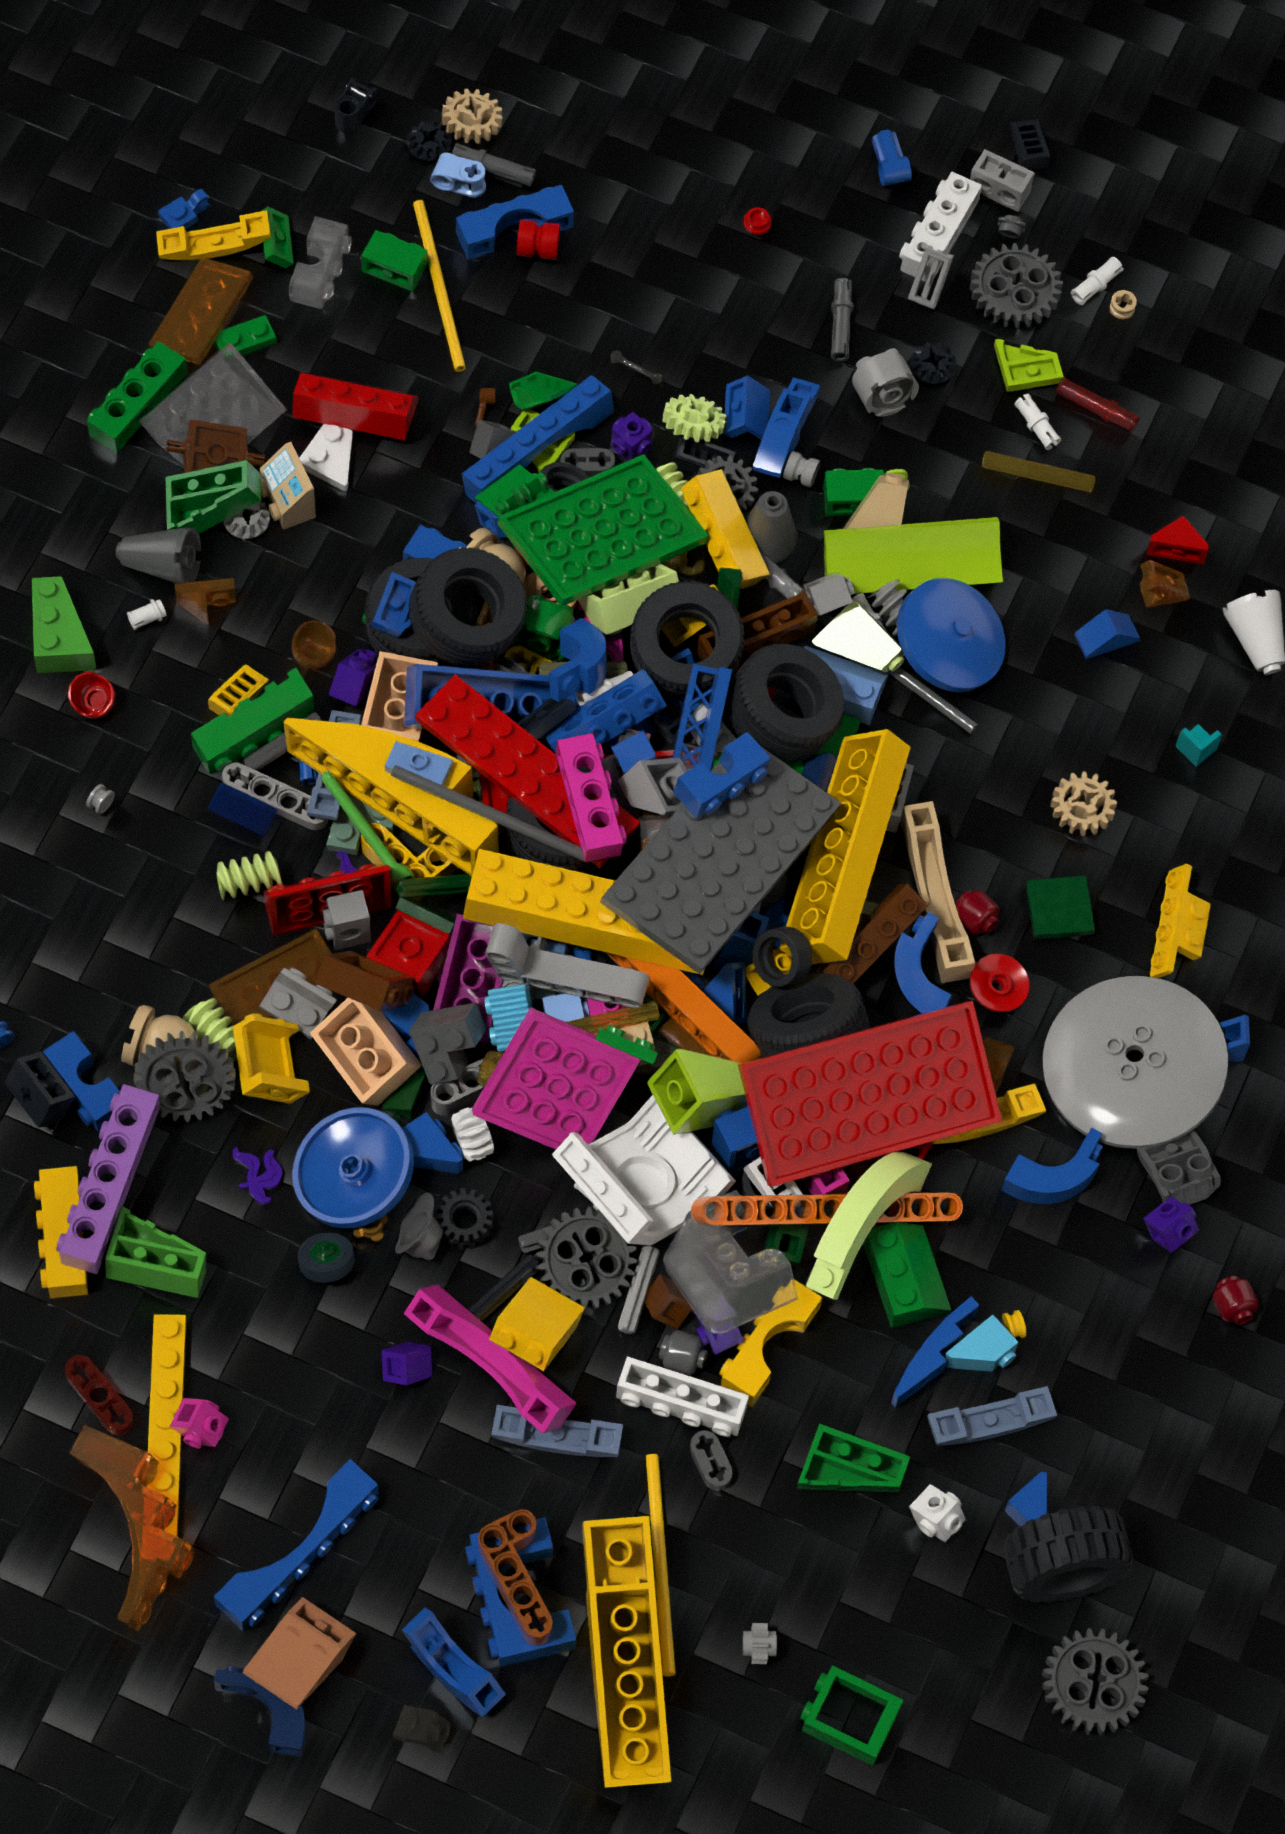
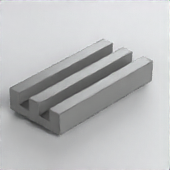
M928 245L924 250L908 299L934 309L937 306L954 255L943 254L944 251L939 249L936 251ZM931 256L934 257V261L931 266L922 295L920 297L917 295V292L920 287L927 263ZM941 260L944 261L930 301L927 298Z

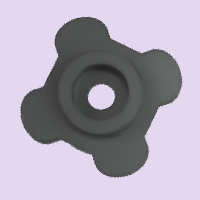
M1006 215L998 219V233L1005 237L1020 238L1021 233L1025 230L1026 224L1021 222L1019 217Z

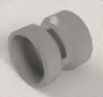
M792 451L787 461L783 478L790 481L800 480L802 485L811 488L820 467V460L814 458L806 460L800 453Z

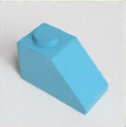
M991 1315L946 1352V1367L992 1372L999 1365L1004 1368L1016 1357L1015 1351L1018 1341L994 1315Z

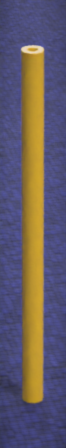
M417 200L413 203L423 246L427 250V262L454 369L456 372H461L466 369L432 231L424 201Z
M657 1454L646 1455L662 1675L673 1676L675 1675L659 1457Z

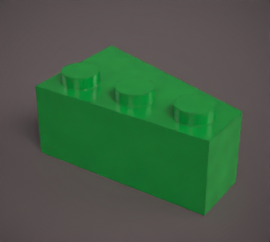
M247 460L165 477L167 530L189 527L196 529L198 534L261 501L260 473Z
M819 1423L798 1481L797 1489L899 1492L910 1456Z

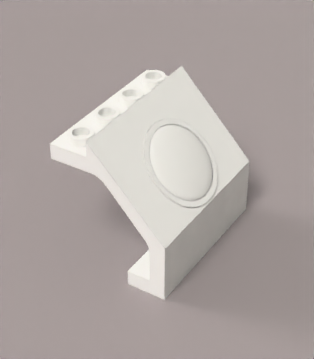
M653 1095L634 1117L620 1128L589 1145L578 1133L571 1132L552 1154L626 1242L630 1244L651 1246L694 1221L691 1215V1207L696 1199L703 1196H723L736 1182L692 1131L673 1135ZM711 1203L706 1206L705 1213L714 1209Z

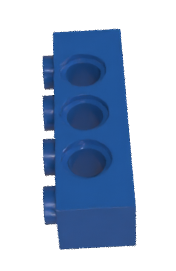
M642 669L577 708V710L569 715L565 722L554 726L546 732L544 737L554 754H556L557 740L591 733L594 735L596 744L601 743L602 745L667 705L652 679Z

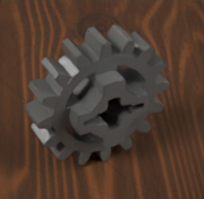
M730 455L727 461H723L721 456H717L715 464L711 460H707L705 468L700 467L697 475L722 469L735 499L738 500L737 504L742 514H744L747 506H752L755 500L753 496H756L758 488L754 487L757 477H749L752 468H742V459L737 464L733 463V457Z

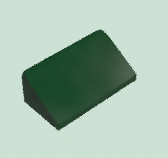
M722 567L719 569L717 589L733 602L738 611L742 578L741 569Z
M415 1055V1057L422 1065L419 1055ZM423 1065L385 1099L382 1110L409 1119L412 1118L427 1079Z

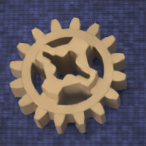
M465 89L463 95L456 91L454 92V98L447 97L446 105H443L442 125H447V133L455 132L454 139L456 140L462 136L465 138V143H468L470 139H474L477 144H480V138L482 137L489 141L491 134L497 135L498 128H501L502 108L497 107L498 100L490 101L489 93L483 96L479 95V89H476L474 94Z
M1086 772L1082 773L1081 778H1077L1072 773L1069 782L1062 778L1059 787L1054 789V797L1051 801V807L1055 808L1053 817H1061L1059 826L1063 827L1068 824L1070 826L1069 833L1071 834L1076 829H1080L1081 836H1085L1086 830L1090 829L1095 835L1097 834L1098 826L1106 829L1108 820H1113L1115 814L1113 810H1115L1117 801L1112 800L1115 791L1106 790L1108 781L1097 782V774L1092 779H1089ZM1071 792V797L1064 802L1066 795ZM1100 806H1103L1102 812L1097 816V810L1100 809Z

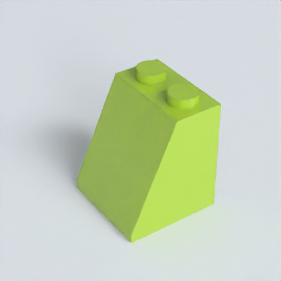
M676 1049L647 1081V1084L673 1135L714 1127L715 1120H717L720 1114L728 1110L736 1112L745 1108L747 1100L738 1064L741 1063L684 1049Z

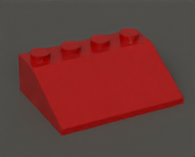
M367 864L361 866L358 870L349 872L336 871L327 877L319 879L306 878L297 884L288 886L279 884L264 891V901L273 936L323 925L325 922L322 910L327 909V898L363 890L369 914L391 909L389 865L380 864L375 866Z

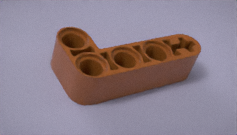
M520 1509L483 1527L478 1536V1550L524 1639L533 1646H541L546 1644L551 1638L553 1621L517 1553L518 1550L530 1545L534 1541L537 1524L535 1516L531 1512ZM518 1523H525L530 1527V1530L527 1533L519 1534L515 1532L513 1527ZM490 1537H496L501 1541V1545L497 1548H489L484 1544V1541ZM511 1565L516 1569V1573L508 1577L502 1575L499 1569L502 1566ZM525 1593L530 1596L531 1601L528 1604L520 1605L515 1602L514 1597L517 1594ZM534 1613V1620L537 1625L543 1626L542 1632H539L536 1628L532 1629L531 1614Z

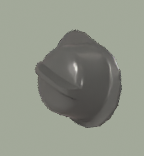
M425 1193L419 1196L408 1208L402 1220L399 1239L395 1248L397 1254L406 1252L413 1257H422L429 1261L434 1258L443 1235V1229L433 1216L434 1197L432 1194Z

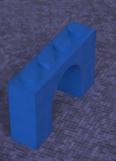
M546 1517L536 1519V1536L534 1541L517 1551L523 1564L553 1557V1545ZM518 1523L513 1529L519 1534H524L530 1530V1527L525 1523ZM479 1533L471 1534L470 1546L465 1547L469 1566L475 1565L477 1576L472 1577L476 1596H483L485 1607L480 1608L481 1618L484 1627L490 1626L493 1638L487 1639L491 1657L498 1658L499 1666H506L576 1649V1636L569 1609L550 1613L553 1621L552 1635L546 1644L533 1646L524 1639L512 1614L500 1601L497 1586L479 1554ZM490 1537L484 1541V1544L489 1548H497L501 1545V1541L496 1537ZM511 1565L502 1566L499 1572L504 1575L513 1567ZM531 1617L532 1629L536 1628L539 1632H542L543 1626H538L534 1617Z

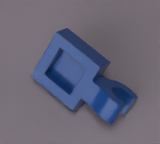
M203 189L194 192L187 202L181 196L158 210L159 217L169 229L184 226L186 230L198 222L196 214L210 207V204L206 201L208 196Z

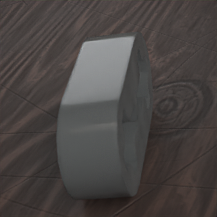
M605 448L568 449L563 452L560 462L570 464V460H576V467L582 469L589 477L615 467L614 454ZM600 459H603V460H604V462H605V466H604V467H601V466H600V464H599V460H600Z
M707 1430L697 1432L692 1437L690 1452L708 1488L716 1491L724 1490L729 1486L732 1478V1468L714 1433ZM700 1440H704L706 1444L712 1443L710 1446L711 1457L708 1458L703 1449H697ZM715 1463L719 1472L725 1471L722 1481H719L716 1477H710L713 1472L711 1464Z

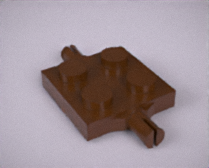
M191 419L188 421L185 441L179 442L168 439L166 444L168 446L166 447V452L183 454V473L245 460L251 465L262 467L265 461L263 460L265 459L264 454L248 453L246 444L247 428Z

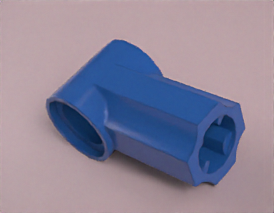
M883 130L873 136L872 144L878 159V173L882 186L911 181L910 162L907 156L903 157L896 132Z

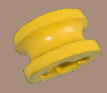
M1015 1310L1013 1315L1004 1313L1002 1315L1003 1325L1014 1338L1016 1336L1026 1337V1326L1021 1312Z

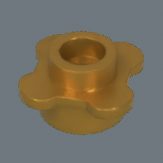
M384 1215L372 1222L373 1227L371 1228L367 1225L353 1228V1234L357 1238L368 1237L372 1241L378 1242L383 1238L382 1229L383 1225L387 1223L388 1218Z

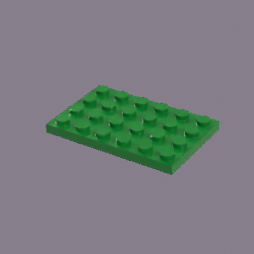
M644 454L498 516L497 525L561 607L707 543L709 537L708 533Z

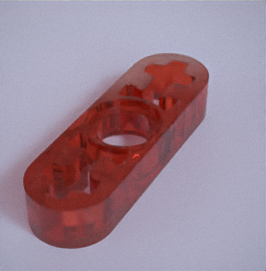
M77 1355L70 1358L65 1365V1374L70 1385L111 1434L122 1435L127 1433L133 1425L132 1412L127 1404L88 1357ZM79 1366L82 1369L86 1366V1376L90 1380L87 1385L81 1375L73 1376L75 1374L74 1367ZM95 1388L106 1389L108 1397L105 1401L96 1403L90 1399V1393ZM111 1405L117 1415L125 1414L123 1416V1424L120 1425L118 1422L112 1424V1414L108 1410Z

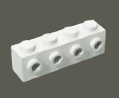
M954 172L950 173L946 181L941 180L936 190L937 197L935 201L930 200L925 208L923 222L918 221L911 235L913 239L910 244L906 242L901 249L899 258L902 259L901 271L915 277L924 250L928 245L936 251L939 249L944 251L943 254H949L979 202L981 184ZM931 256L922 278L925 282L934 261V257ZM940 260L936 275L944 261Z
M627 1356L617 1385L616 1398L621 1399V1402L631 1407H639L641 1405L650 1408L656 1415L662 1417L672 1415L681 1418L682 1422L694 1427L703 1425L712 1428V1431L718 1435L728 1437L730 1434L738 1436L747 1409L749 1395Z

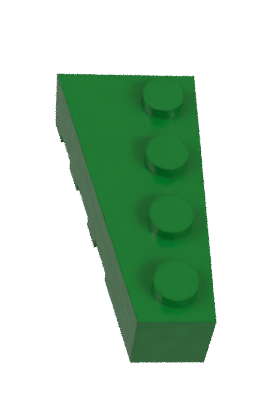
M297 668L287 673L289 679L281 684L276 685L273 681L265 686L266 692L257 699L250 700L246 698L238 703L239 705L234 709L233 714L228 715L224 712L191 733L192 746L209 775L216 771L222 772L227 765L242 758L245 759L284 733L283 722L286 718L305 719L314 713L313 694Z

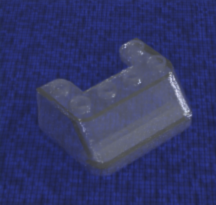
M734 1190V1191H732V1192H730V1193H728V1194H725V1195H723V1196H741V1195L738 1193L737 1190ZM740 1202L736 1205L735 1213L738 1218H740L744 1212L743 1205ZM711 1203L705 1209L706 1216L709 1219L714 1214V1207ZM689 1211L667 1249L663 1260L666 1272L709 1332L716 1334L727 1332L798 1300L790 1262L781 1251L766 1249L747 1257L733 1237V1235L746 1230V1225H702L693 1219L691 1211Z

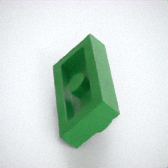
M266 207L262 211H268L271 238L263 242L265 259L283 268H288L294 264L289 216Z
M266 315L212 334L213 341L223 362L277 343L276 335Z
M609 1024L607 1029L599 1028L596 1040L654 1064L658 1052L652 1050L653 1043L639 1037L636 1038L635 1042L624 1038L625 1031Z

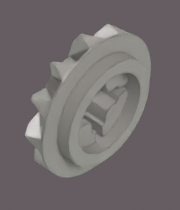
M258 502L246 509L249 515H251L249 525L241 517L243 511L223 521L225 528L233 536L250 539L261 535L267 529L270 522V513L265 502Z

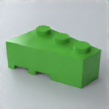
M62 577L32 578L34 660L37 673L97 670L94 652Z
M122 1206L105 1258L106 1278L198 1298L206 1274V1252L174 1234L170 1236L156 1228V1224L148 1220L145 1222L132 1215L129 1209Z

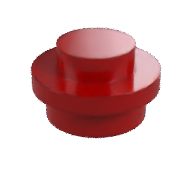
M756 207L746 213L743 224L749 233L762 235L770 230L772 219L765 209Z

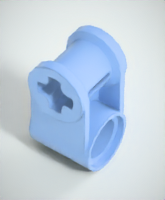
M442 153L430 178L431 183L435 187L471 198L479 197L486 191V182L483 179L485 177V168L482 163L461 158L451 153Z

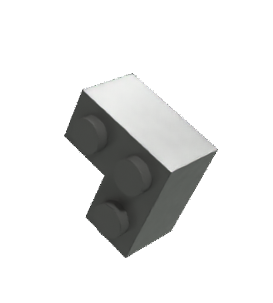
M477 1003L422 1012L409 1029L430 1084L456 1080L467 1066L469 1060L465 1049L475 1047L486 1031Z

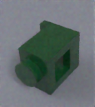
M769 1224L768 1228H770L763 1257L771 1259L770 1265L779 1269L786 1270L788 1266L800 1264L809 1228L799 1224ZM780 1242L785 1246L784 1252L778 1250Z

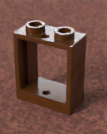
M345 951L325 955L316 984L382 1011L405 1006L410 1001L414 991L412 984L415 977L353 951Z

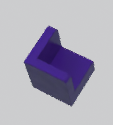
M404 1342L383 1349V1381L410 1385L430 1378L432 1376L431 1346Z

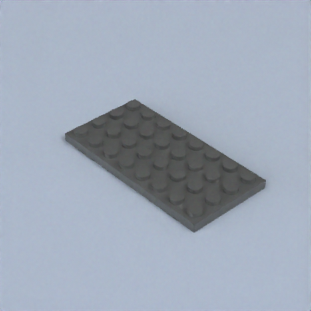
M763 747L762 749L771 758L767 768L768 773L764 779L757 784L751 782L745 786V789L739 796L734 799L727 798L715 812L710 815L705 813L697 819L682 804L606 891L600 901L605 907L698 974H701L839 810L841 805L835 798ZM720 762L710 771L719 775L727 773Z

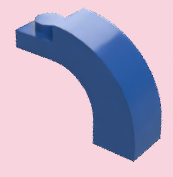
M580 618L560 630L561 655L570 661L549 672L550 698L558 702L579 690L587 694L592 693L603 683L607 675L605 637L596 626Z
M930 912L925 917L922 915L918 917L912 928V931L916 933L914 938L902 932L895 952V972L899 986L907 1000L922 1014L947 1007L953 997L951 994L933 985L926 978L922 969L921 957L923 949L940 920L939 917Z
M1091 1127L1077 1154L1069 1162L1060 1166H1043L1019 1154L1004 1180L1002 1191L1017 1199L1035 1204L1058 1203L1074 1197L1083 1191L1096 1175L1099 1163L1095 1161L1103 1148L1099 1144L1102 1133Z
M424 1608L402 1629L412 1644L410 1648L427 1669L457 1699L481 1717L506 1695L493 1675L476 1664L455 1644L432 1611Z

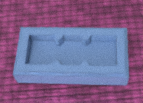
M396 741L384 767L386 772L391 773L394 766L397 765L444 786L453 766V760Z

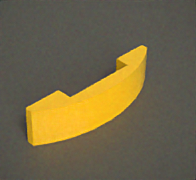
M268 211L240 215V222L186 232L184 226L156 231L159 257L169 260H200L230 255L254 247L271 238Z
M1031 1084L1009 1090L1005 1096L997 1098L1002 1122L932 1141V1143H953L979 1138L1014 1127L1044 1114L1046 1109L1036 1085Z

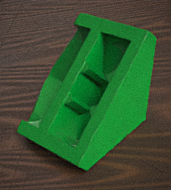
M540 372L531 373L509 383L514 404L520 409H532L548 404L565 396L578 386L577 383Z

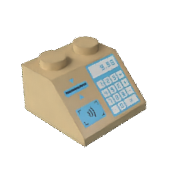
M288 442L260 468L261 495L263 498L268 497L271 503L268 505L274 521L279 520L283 530L316 518L314 487L292 443Z

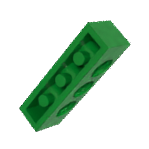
M159 341L152 348H148L143 353L134 369L130 368L126 372L120 385L108 392L104 403L99 408L93 409L87 419L89 436L117 454L187 375L186 358ZM152 374L157 375V376H155V377H149V375H152ZM134 394L140 395L138 397H131ZM117 414L122 415V416H120V417H113L114 415H117Z

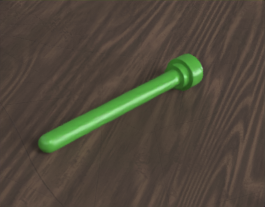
M323 773L321 776L322 782L382 863L389 865L392 887L395 889L397 881L400 879L415 878V875L408 866L397 863L332 773Z

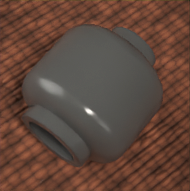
M676 1330L671 1336H665L660 1348L659 1359L663 1360V1365L666 1369L691 1376L696 1372L697 1368H704L708 1351L703 1349L704 1346L699 1336Z

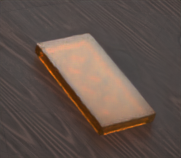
M201 257L149 342V347L152 348L159 341L186 358V361L200 365L252 280L251 272Z
M314 929L209 984V989L220 1007H223L225 1010V1015L231 1017L232 1026L243 1021L250 1014H261L263 1017L275 1019L258 1007L282 969L290 970V968H295L306 976L305 981L316 987V981L324 957L332 953L317 929Z

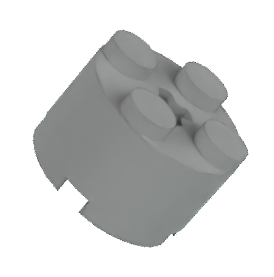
M892 348L873 357H863L856 364L857 370L853 375L852 384L869 413L874 412L879 417L892 415L906 407L904 402L909 397L912 400L916 397L919 390L918 382L897 349Z

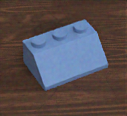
M805 646V649L825 661L836 674L845 699L844 714L861 719V723L870 725L889 673H884L877 669ZM786 693L787 698L795 700L791 695Z

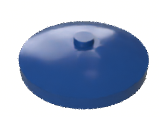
M936 578L916 587L902 602L897 617L899 643L909 664L923 679L946 691L968 692L981 687L995 676L1002 665L1005 655V635L996 611L980 592L958 580Z
M358 1107L331 1114L310 1130L297 1150L292 1170L293 1186L297 1198L314 1218L326 1225L337 1228H355L370 1224L392 1210L405 1194L411 1181L414 1167L412 1145L407 1134L398 1123L381 1111Z

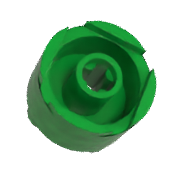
M530 595L527 600V613L524 625L512 642V646L515 642L518 646L525 647L548 660L555 656H559L558 660H561L564 656L561 655L560 630L576 621L573 616L574 610L569 605L561 607L560 604L545 601L541 596Z

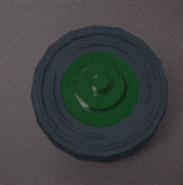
M337 1233L316 1234L308 1238L298 1251L301 1272L306 1278L314 1282L327 1283L337 1281L345 1277L352 1270L355 1262L352 1244L346 1237Z

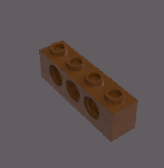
M805 592L742 618L744 648L740 662L748 659L760 648L772 644H788L815 632L818 615ZM713 631L702 634L698 638L697 654L701 661L708 658L714 650L715 635Z
M898 884L857 927L848 959L822 963L816 971L818 973L838 975L854 983L929 905L908 884Z

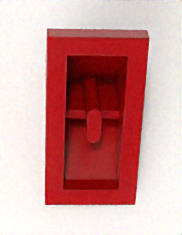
M1182 516L1151 535L1146 555L1204 564L1209 545L1189 521Z

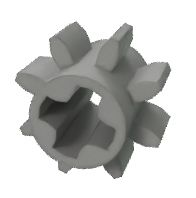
M752 1623L751 1631H743V1656H751V1664H767L768 1656H776V1631H768V1623Z

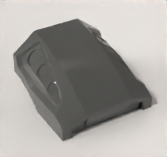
M1195 1130L1164 1145L1137 1148L1138 1157L1155 1183L1163 1202L1172 1196L1182 1204L1186 1202L1190 1205L1207 1199L1221 1185L1220 1175L1211 1160L1206 1146Z

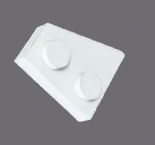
M323 424L299 458L305 471L346 491L348 489L353 431L336 425Z

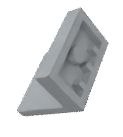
M283 968L258 1008L276 1019H285L286 1022L298 1024V1032L311 1040L312 1035L310 1032L323 1021L337 1000L332 997L333 992L320 985L315 987L305 981L306 976L299 970Z

